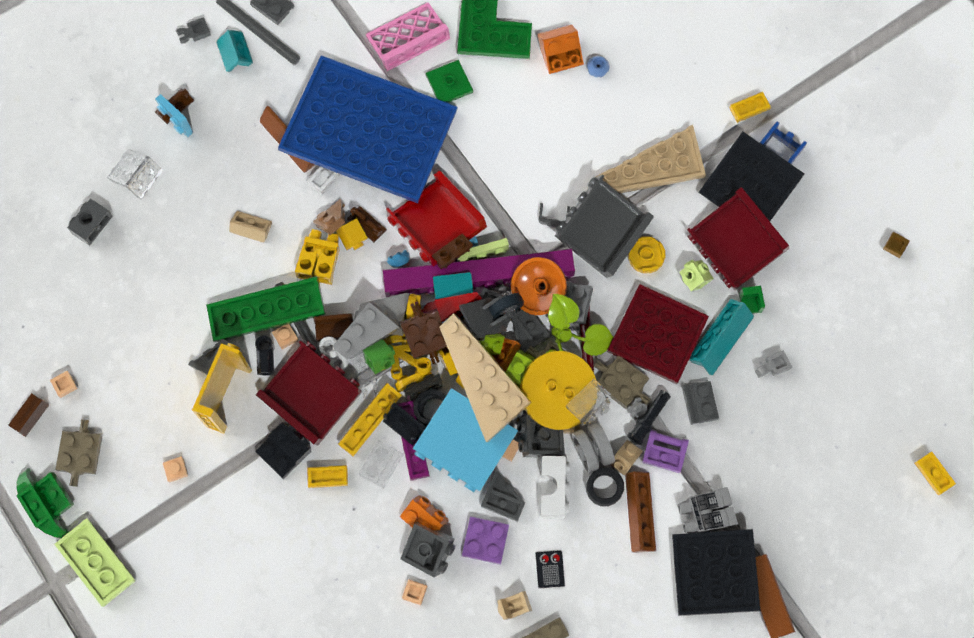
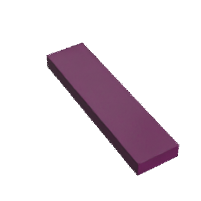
M414 401L397 404L417 420L413 410ZM401 437L410 481L430 477L426 458L422 460L414 454L416 450L413 449L415 444L412 446Z

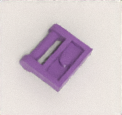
M651 430L642 463L680 474L689 440L684 438L680 440L656 433V430ZM654 440L680 447V451L654 445Z

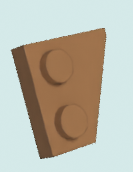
M339 199L329 209L318 214L317 219L313 223L330 235L333 234L345 223V211L343 209L345 204Z

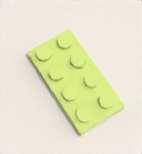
M87 518L54 544L102 607L106 606L136 581Z

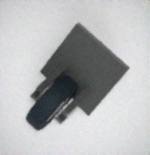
M506 293L504 295L501 294L494 300L486 298L462 304L459 308L472 334L479 340L485 338L486 335L505 333L507 329L504 323L517 315L516 311L524 305V301L519 293L510 295Z

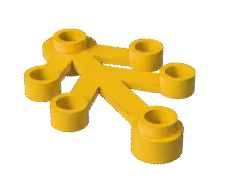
M405 334L403 336H388L384 339L386 344H390L395 351V364L392 365L390 370L393 379L397 380L403 376L402 368L399 365V358L416 367V371L419 374H429L432 369L430 359L426 357L416 359L406 353L411 352L407 340H404L406 338ZM401 342L402 345L394 346L392 343Z

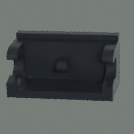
M395 402L391 405L390 411L383 416V422L412 446L425 430V426Z

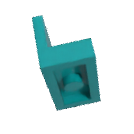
M227 30L216 41L226 72H231L237 65L250 66L253 63L243 32Z
M470 272L433 277L435 300L473 293Z

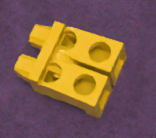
M312 229L309 236H305L295 268L296 277L300 279L318 277L319 283L332 285L335 266L340 252L339 236L334 233L328 234L327 241L321 240V231Z

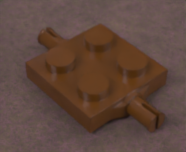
M415 302V306L412 303L410 306L414 315L400 323L413 358L429 355L432 364L439 363L437 351L447 347L440 330V326L443 323L438 310L421 312L418 302Z

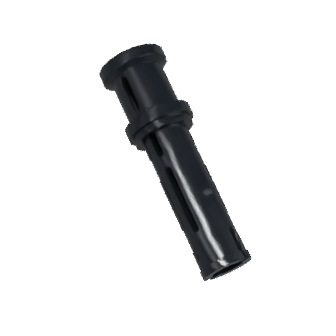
M660 390L644 416L637 419L636 426L632 432L627 434V437L635 444H643L644 437L652 430L653 422L671 398L670 394L666 391L664 393V390Z

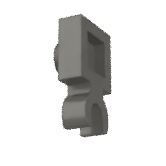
M204 17L187 23V29L179 28L176 30L178 36L184 34V37L179 38L181 44L187 43L190 38H193L195 42L211 36Z

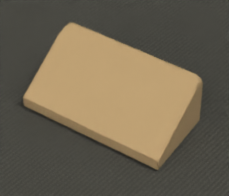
M236 211L230 221L229 231L233 234L265 242L272 221Z

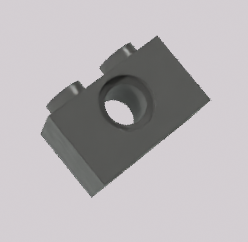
M90 198L88 202L81 206L77 216L70 220L67 229L72 235L90 246L113 216L109 210ZM92 219L90 223L85 224L86 220Z

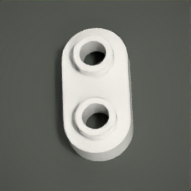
M333 337L323 338L319 343L320 352L331 360L330 364L334 368L336 367V362H341L340 368L345 371L348 367L347 359L334 348L330 351L326 350L327 346H333L337 340Z

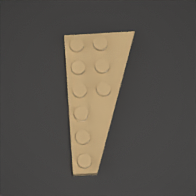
M692 124L684 131L674 134L671 138L651 146L630 160L627 159L617 167L598 175L603 174L604 178L602 180L620 194L705 178L706 173Z
M453 314L440 326V330L485 441L489 442L532 402L459 317Z

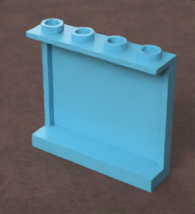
M451 388L413 447L416 450L414 454L422 460H425V458L433 461L431 465L440 471L444 468L449 472L447 476L458 482L461 479L466 482L464 486L472 492H475V490L480 491L518 430L507 425L489 442H486L469 399Z

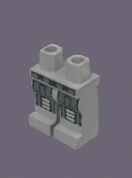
M728 487L690 496L687 500L677 505L680 515L690 513L691 520L682 522L685 533L711 532L732 528L738 524L734 508L729 507L732 505Z

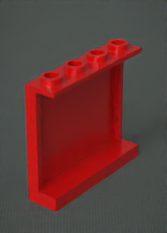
M440 170L434 174L436 181L423 190L418 203L409 200L394 212L389 208L386 209L389 223L393 227L396 225L402 238H407L414 251L418 250L422 260L425 263L429 262L432 266L438 263L432 255L456 237L463 234L470 240L487 228L484 216Z

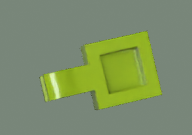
M490 334L485 336V340L479 342L490 355L501 354L505 336Z

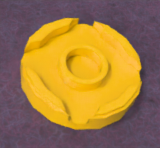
M651 236L640 237L628 254L630 265L636 271L648 274L660 269L666 258L663 244Z

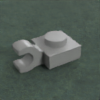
M783 350L765 359L767 364L758 367V370H755L758 378L769 372L776 376L790 370L792 365Z

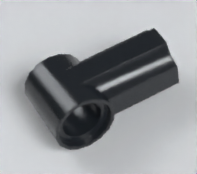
M262 335L255 341L257 375L269 376L274 374L275 345L270 337ZM263 342H269L270 346L267 349H260Z

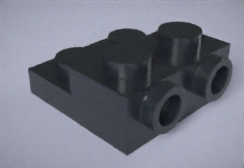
M283 422L268 435L269 438L255 451L282 479L311 453L308 447L310 443L303 436L299 439L294 434L296 429L289 423L285 425Z

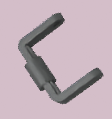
M540 203L539 223L557 227L561 221L542 219L543 203Z

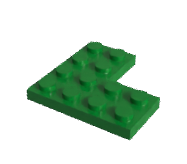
M462 0L457 54L530 59L532 23L496 21L498 0Z

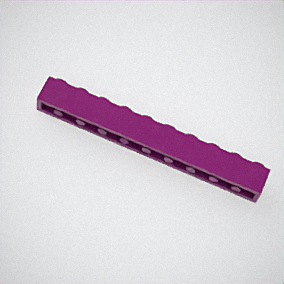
M572 249L453 262L446 269L443 268L442 270L437 264L435 266L426 265L383 270L386 297L404 293L417 295L428 293V295H435L434 276L468 272L471 273L473 290H476L477 287L490 289L496 287V285L511 286V280L517 267L524 261L536 257L554 261L560 266L567 280L575 274Z

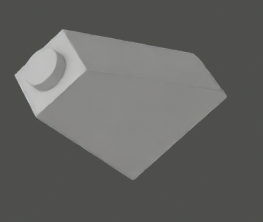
M404 293L369 302H375L401 325L400 322L407 319L406 309L410 294ZM369 302L360 303L359 310L355 312L354 320ZM401 328L392 334L403 336L404 332Z

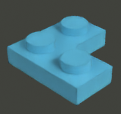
M161 94L155 98L158 104L157 109L163 115L167 114L171 117L170 121L174 124V129L180 135L183 133L189 137L193 131L187 118Z

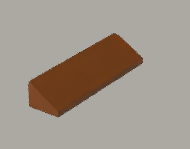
M266 106L260 118V123L280 144L287 126L270 106ZM289 155L304 173L315 166V164Z
M633 471L625 475L631 551L633 553L655 552L656 542L649 472Z
M767 554L756 557L760 610L770 638H779L794 633L795 629Z

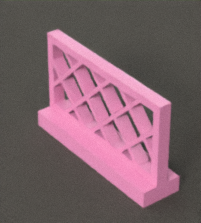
M429 2L365 34L387 71L450 39L447 25L443 24ZM427 9L430 12L429 17L420 16ZM408 19L414 20L413 26L404 23ZM418 20L427 22L425 28L416 26ZM430 23L439 25L434 29H429ZM392 27L399 28L397 34L389 32V29ZM402 29L411 30L410 35H402ZM414 31L423 32L421 36L413 37ZM377 35L383 36L381 42L374 41L372 38ZM386 37L395 38L394 43H385ZM399 39L407 40V43L397 45ZM383 47L392 48L390 52L384 55L381 52Z

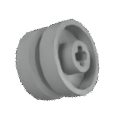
M598 422L589 425L587 433L582 429L572 433L577 454L588 473L598 470L599 461L604 466L615 462L610 442Z

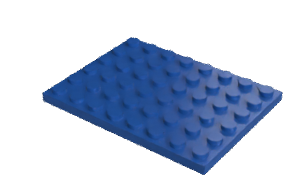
M321 55L282 137L278 151L418 203L458 107Z

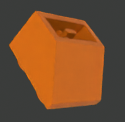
M573 25L537 34L540 50L549 74L584 65L578 30Z

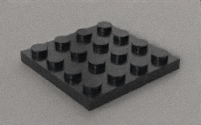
M742 131L698 193L720 207L736 195V191L742 187L766 218L771 221L805 173Z
M753 529L672 534L678 616L761 612Z

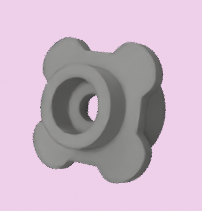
M639 397L635 398L634 402L627 408V412L631 413L634 420L642 418L647 411L646 404L642 403V399Z

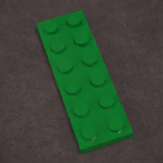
M318 277L206 304L214 342L326 315Z

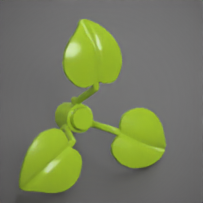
M553 294L548 312V320L553 326L551 333L556 338L555 343H557L559 351H563L561 342H567L573 337L584 341L583 350L589 355L597 356L606 352L614 338L609 329L602 324H593L586 330L585 338L571 333L569 329L570 323L578 320L580 314L579 307L569 297ZM551 349V350L547 351L546 353L552 352V351H556V350Z

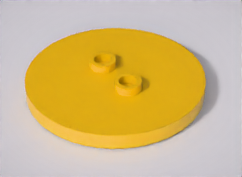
M552 351L540 355L529 364L521 380L520 389L532 402L525 408L527 414L536 423L549 429L565 430L579 425L590 415L596 403L597 382L592 369L582 358L570 352Z

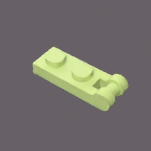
M504 238L472 247L470 252L457 258V262L487 259L492 255H504L506 251H509L508 240Z

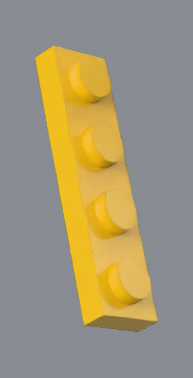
M386 383L337 445L351 456H354L384 419V414L390 411L391 405L394 402L396 403L402 395Z

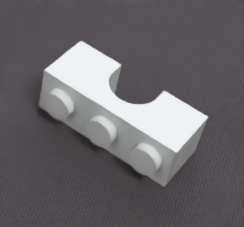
M542 456L541 479L552 480L557 489L552 495H541L540 518L564 519L565 513H569V501H565V494H569V482H566V474H569L570 463L566 462V456Z

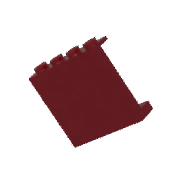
M742 187L736 191V195L692 229H687L689 233L688 239L693 245L696 243L701 248L699 250L700 254L705 260L707 258L711 260L713 264L710 266L716 274L721 273L724 279L722 281L728 289L732 287L734 290H737L790 249L788 243Z
M300 340L299 343L301 345L266 388L264 390L260 389L256 396L312 444L318 446L363 391L359 388L360 384L355 379L351 378L349 380L344 376L346 372L339 366L334 368L330 364L331 360L326 355L316 353L315 350L317 348L309 341L304 343Z

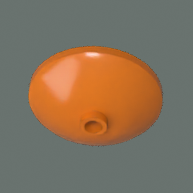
M541 257L528 259L520 264L513 274L511 293H519L524 301L521 309L526 313L546 315L549 312L553 294L566 296L567 281L565 274L560 266L550 259ZM542 283L545 284V289H544V290L541 289V284H542Z

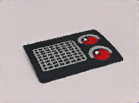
M562 551L536 552L538 588L564 587Z

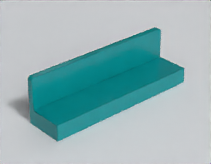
M732 299L729 300L692 352L689 359L691 363L704 367L709 375H713L754 318V315L745 303Z

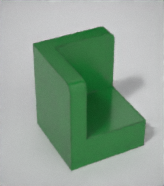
M761 285L741 289L739 293L740 302L745 303L752 314L762 313L765 309Z

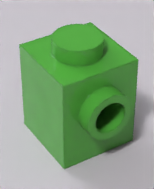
M383 339L363 350L365 363L374 374L388 369L391 365L395 364V351Z

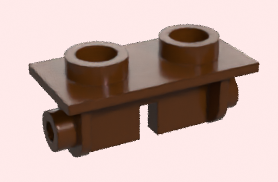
M184 88L180 89L168 101L179 112H182L194 102V99ZM158 109L155 111L166 124L171 122V117L167 114L163 115Z
M361 206L358 208L353 207L350 210L351 215L347 220L351 222L357 218L366 236L373 243L387 231Z
M461 234L434 253L432 257L438 262L437 265L441 270L443 268L446 269L456 258H460L465 253L470 252L473 244Z

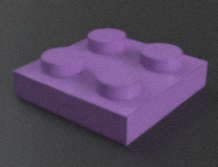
M470 516L462 557L501 565L509 525Z

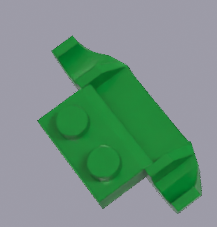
M30 468L26 469L17 479L16 488L18 494L16 496L36 528L56 538L64 537L69 531L61 526L59 523L61 518L59 516L74 505L73 501L54 472L48 473L40 481H33L30 476Z

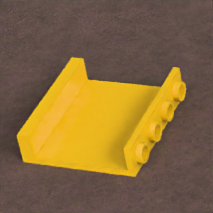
M230 343L228 345H220L192 408V411L207 428L223 434L227 426L218 416L217 411L236 369L247 373L252 371L242 352H240L239 347Z

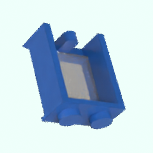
M776 122L760 143L792 164L804 150L807 142L803 141L801 145L793 140L794 134L790 131L784 134L778 129L780 123Z

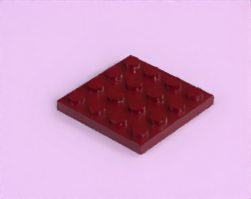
M639 284L607 352L617 357H622L624 360L678 384L709 316Z

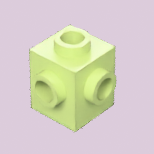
M702 260L687 262L684 265L685 268L679 272L684 284L689 287L690 291L699 290L714 279L709 272V267Z

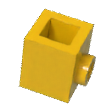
M357 218L336 230L346 250L353 248L355 251L364 246L363 242L368 239Z

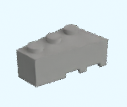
M369 302L332 347L347 360L353 359L363 353V350L382 339L384 340L392 333L400 330L402 326L375 302Z

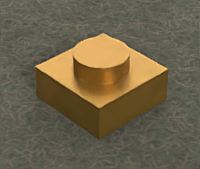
M892 232L883 250L900 258L910 240Z

